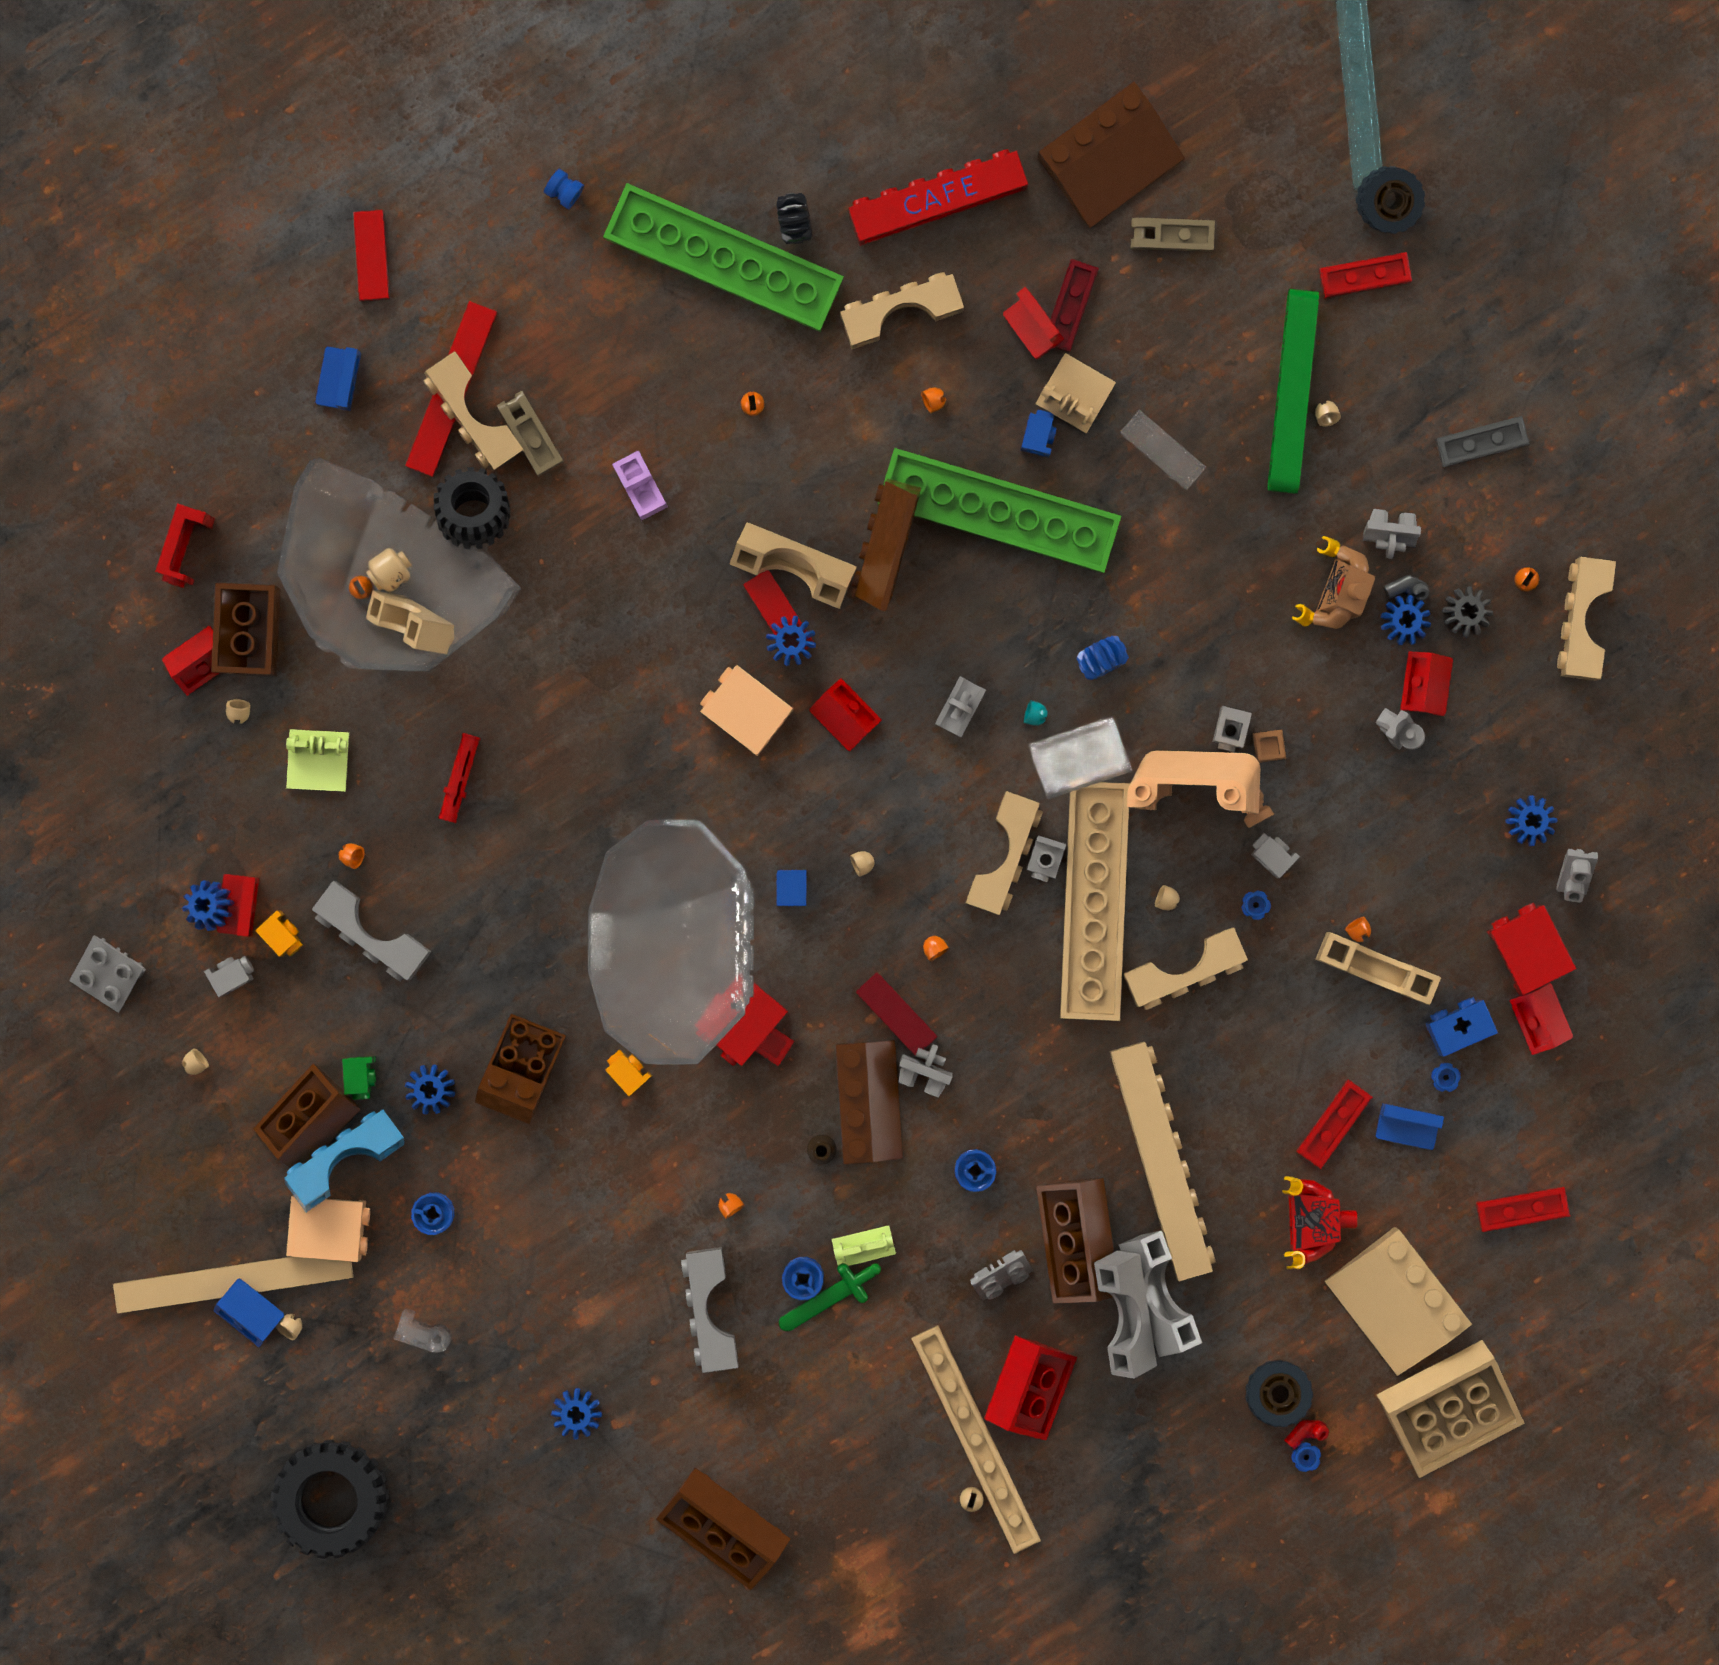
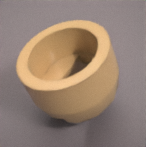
M1329 400L1326 401V404L1321 405L1319 403L1316 407L1315 416L1320 426H1331L1341 418L1338 407Z
M241 699L228 701L226 704L227 718L232 723H234V720H240V724L244 723L250 715V703Z
M859 851L850 855L853 868L859 877L868 874L873 869L875 862L874 857L870 853Z
M1163 885L1157 894L1155 907L1167 911L1175 909L1180 901L1179 894L1173 888Z
M194 1048L185 1055L182 1061L185 1071L191 1075H197L209 1067L204 1055Z
M294 1314L285 1315L276 1325L279 1333L290 1340H295L302 1330V1321L300 1318L294 1320Z
M968 1487L961 1492L960 1504L963 1509L968 1512H975L982 1507L984 1498L979 1489ZM971 1493L977 1494L973 1508L967 1507Z

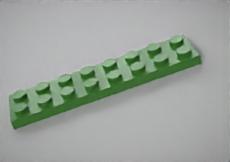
M626 183L603 236L607 241L819 332L823 328L844 279L842 275Z
M894 448L885 481L891 479L921 488L914 517L1103 574L1121 516L897 448Z

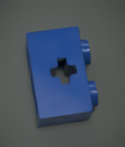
M1474 997L1457 1003L1459 1009L1448 1013L1447 1009H1443L1430 1015L1432 1020L1425 1024L1439 1056L1444 1057L1498 1033L1484 1000L1475 1001ZM1457 1018L1467 1022V1025L1463 1026V1033L1453 1028V1026L1458 1024Z

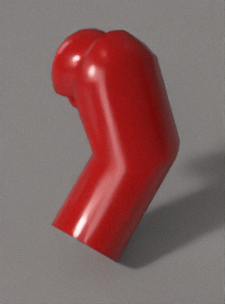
M1302 1420L1284 1441L1295 1450L1305 1438L1318 1439L1319 1441L1325 1440L1329 1436V1429L1320 1420Z

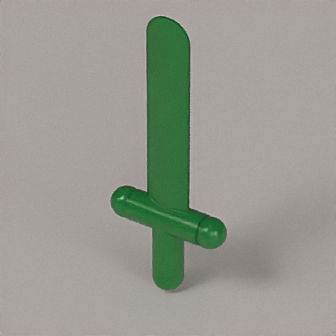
M874 1263L854 1275L847 1264H839L837 1271L842 1280L779 1319V1327L783 1331H791L850 1294H853L859 1303H865L868 1300V1295L861 1285L880 1274L881 1266Z

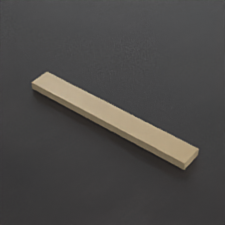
M285 1257L114 1283L113 1288L117 1313L222 1298L239 1278L257 1292L349 1279L353 1278L354 1275L351 1261Z
M939 1326L932 1327L912 1337L911 1339L1013 1553L1015 1554L1040 1542V1537Z

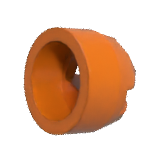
M933 387L921 392L923 403L930 413L944 407L946 398L943 397L944 392L940 388Z
M748 392L741 399V408L749 416H757L764 409V399L757 392ZM749 396L755 397L756 410H750Z
M1530 567L1520 569L1514 578L1516 587L1525 592L1535 589L1539 584V574ZM1529 572H1531L1533 577L1527 586L1523 585L1522 583Z
M356 576L349 583L350 594L356 599H367L374 590L373 582L366 576ZM356 581H359L361 587L366 593L361 595L357 586L355 585Z
M352 843L345 844L343 850L339 851V860L345 866L356 869L364 859V848Z
M1363 916L1351 922L1345 928V931L1353 941L1363 942L1364 940L1361 936L1365 934L1369 938L1371 926Z
M938 936L928 937L923 945L924 953L929 961L937 959L949 950L946 942Z
M726 1193L729 1199L726 1202L722 1198L719 1199L718 1208L725 1219L733 1216L744 1207V1203L736 1194Z

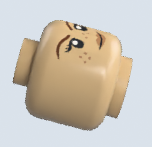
M387 548L368 562L370 570L366 573L379 591L384 589L386 592H392L410 579L408 568L412 564L403 551L396 553L393 549Z

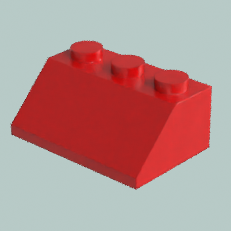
M1015 1335L984 1419L1007 1431L1046 1441L1077 1357L1040 1342Z

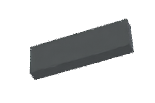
M1522 416L1435 439L1443 468L1530 444Z

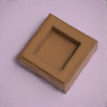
M1282 729L1252 734L1255 758H1257L1259 763L1286 759Z

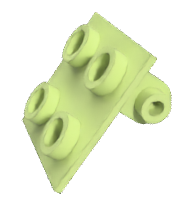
M290 729L289 738L286 741V749H288L286 788L346 792L349 732Z

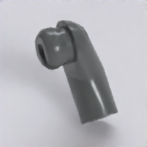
M1405 575L1384 585V590L1389 599L1405 593L1412 595L1417 600H1425L1430 593L1428 585L1424 581L1411 575Z

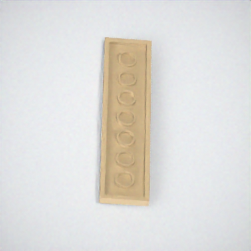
M1070 781L1060 1018L1120 1021L1129 819L1127 796L1130 783Z

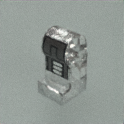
M407 1308L403 1310L394 1336L395 1340L436 1353L443 1352L448 1348L452 1340V1334L448 1327L442 1324L432 1326L414 1320L416 1311Z

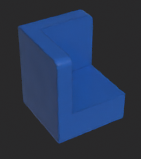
M807 870L777 871V906H807Z

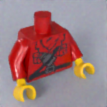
M1285 1176L1284 1180H1288L1291 1183L1289 1190H1282V1193L1289 1195L1290 1248L1293 1251L1285 1252L1284 1256L1293 1257V1264L1287 1266V1269H1300L1305 1264L1317 1261L1333 1250L1335 1243L1341 1241V1228H1357V1211H1340L1339 1199L1334 1198L1330 1189L1315 1180Z

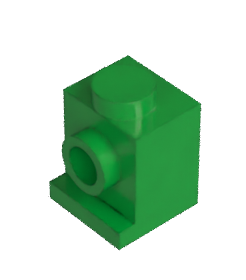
M376 1056L342 1059L344 1095L352 1094V1100L370 1099L371 1087L376 1086L375 1068L370 1069V1063L376 1062Z

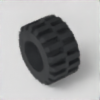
M467 467L468 471L466 472L458 469L455 470L456 475L453 477L450 474L444 477L445 484L440 482L437 486L438 493H434L433 505L439 531H442L443 537L446 540L451 539L453 545L458 547L461 543L464 549L469 550L471 546L476 545L477 549H482V544L487 543L490 546L495 543V537L500 539L504 535L503 529H507L509 526L510 507L507 491H505L502 481H498L497 476L493 473L487 475L485 469L480 468L479 472L474 471V467ZM471 500L481 501L488 505L484 512L473 517L463 516L456 512L460 505Z

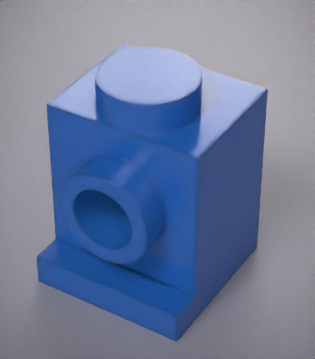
M1037 410L1036 414L1030 413L1020 451L1049 458L1052 449L1047 448L1046 445H1053L1057 427L1052 426L1054 414L1042 410Z

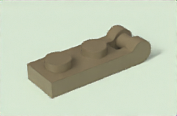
M1131 219L1134 239H1131L1130 248L1133 250L1214 251L1215 220ZM1146 229H1155L1154 239H1146Z
M523 391L516 393L515 398L505 403L503 401L497 405L538 477L564 462ZM522 408L525 415L515 420L512 413Z

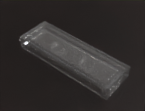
M1138 410L1120 431L1123 437L1186 491L1206 469L1205 465L1141 410Z

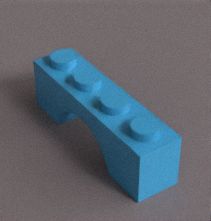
M384 1110L378 1113L375 1111L369 1113L360 1121L362 1123L354 1130H351V1128L344 1130L336 1137L337 1141L328 1148L326 1145L321 1146L312 1153V1159L304 1164L299 1162L286 1172L287 1176L284 1177L285 1184L306 1213L331 1196L329 1178L333 1168L342 1159L351 1155L362 1154L382 1161L404 1145V1137Z

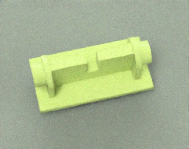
M889 1225L831 1239L837 1265L845 1263L850 1266L896 1254Z

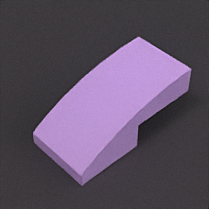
M639 451L612 464L641 520L668 507Z

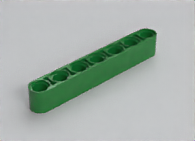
M1290 288L1288 290L1268 474V491L1298 494L1319 304L1318 291Z

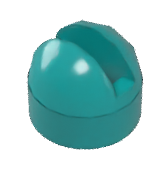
M1030 700L1025 711L1024 723L1035 726L1043 724L1046 720L1045 717L1048 715L1046 707L1039 702Z

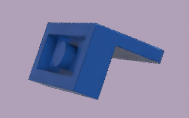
M334 347L325 348L315 400L317 405L351 411L361 352L358 349L346 347V350Z
M1382 1103L1375 1137L1433 1150L1438 1128H1442L1444 1117Z
M240 1278L234 1282L213 1310L259 1348L284 1317V1313Z

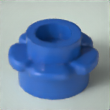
M1262 891L1248 892L1242 899L1244 902L1241 907L1243 913L1246 916H1251L1254 920L1264 918L1265 913L1270 911L1271 903L1267 900V895ZM1254 902L1259 904L1257 908L1253 907Z
M1442 1063L1438 1068L1433 1069L1431 1079L1434 1080L1433 1085L1437 1090L1451 1092L1458 1087L1461 1075L1459 1070L1454 1068L1452 1064ZM1448 1075V1080H1444L1443 1076Z
M1304 1442L1297 1449L1293 1450L1292 1461L1296 1464L1295 1467L1299 1471L1307 1472L1318 1468L1321 1453L1316 1446H1311L1310 1443ZM1304 1455H1309V1459L1305 1460Z

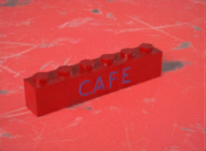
M1009 149L1002 150L993 154V159L985 162H982L981 159L972 160L964 164V169L955 172L953 168L938 172L936 174L937 178L928 181L925 178L913 180L908 183V188L898 191L897 187L882 191L880 193L881 197L872 200L869 197H863L853 201V206L848 207V213L859 246L1027 190L1028 182L1017 151L1010 153Z

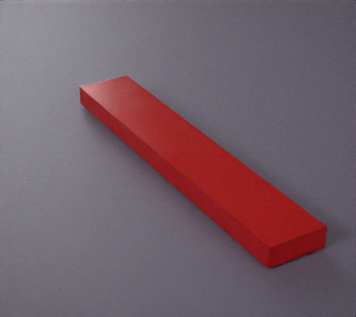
M471 301L467 305L448 354L450 355L455 351L472 375L466 385L464 398L497 316V311ZM438 393L432 395L405 465L410 469L431 477L435 476L456 422L455 417L450 420L441 408V404L444 401Z

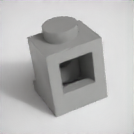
M1226 706L1220 707L1212 741L1219 743L1218 749L1235 753L1236 748L1242 749L1244 747L1252 713ZM1232 725L1235 728L1234 736L1226 735V726Z
M1265 833L1252 845L1255 850L1251 855L1277 879L1300 857L1297 853L1289 855L1287 851L1290 848L1279 837L1273 840Z
M1038 835L1026 870L1032 872L1031 877L1044 882H1048L1049 877L1055 879L1066 844ZM1043 854H1048L1051 857V863L1047 866L1042 865L1040 862V857Z
M246 956L235 961L233 957H229L217 964L219 970L215 971L214 968H209L204 971L218 997H223L254 979L251 975L254 972V968Z

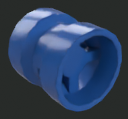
M559 168L548 181L544 194L550 198L557 197L560 200V204L569 210L581 195L584 184L578 180L568 179V174Z

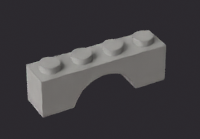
M333 881L312 908L317 913L315 919L327 928H330L331 925L341 931L339 937L351 946L357 943L363 947L365 951L362 954L372 962L377 964L379 960L389 967L386 972L401 982L403 978L407 981L411 980L432 951L409 934H404L391 941H381L370 936L363 929L359 920L358 908L360 898L337 881Z
M1162 1230L1139 1235L1119 1244L1121 1251L1140 1254L1153 1342L1159 1357L1182 1353L1201 1344L1202 1340L1193 1315L1181 1310L1172 1300L1167 1290L1165 1270L1172 1257Z
M718 1247L687 1252L686 1259L681 1260L683 1277H689L691 1289H685L687 1306L694 1309L695 1318L690 1319L692 1337L697 1336L699 1348H694L696 1366H702V1373L738 1368L739 1362L735 1335L718 1329L711 1321L707 1311V1298L714 1286L726 1279L723 1249Z
M1115 1251L1094 1262L1098 1291L1109 1293L1116 1301L1119 1312L1116 1334L1107 1347L1111 1374L1135 1379L1157 1366L1140 1254Z

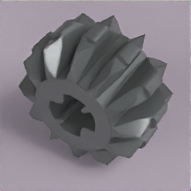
M1468 586L1465 589V596L1458 588L1454 590L1456 599L1451 596L1446 597L1445 601L1452 607L1442 608V613L1451 614L1450 618L1444 620V624L1455 623L1451 631L1452 633L1456 634L1462 627L1463 637L1469 636L1470 628L1475 635H1479L1481 633L1479 625L1485 628L1490 625L1489 621L1483 618V616L1489 617L1493 615L1492 610L1484 609V606L1489 605L1491 600L1480 601L1484 593L1482 590L1477 591L1473 596V589L1471 586ZM1463 604L1466 608H1473L1474 613L1470 614L1473 617L1472 619L1469 616H1462L1461 611L1465 609L1462 607Z

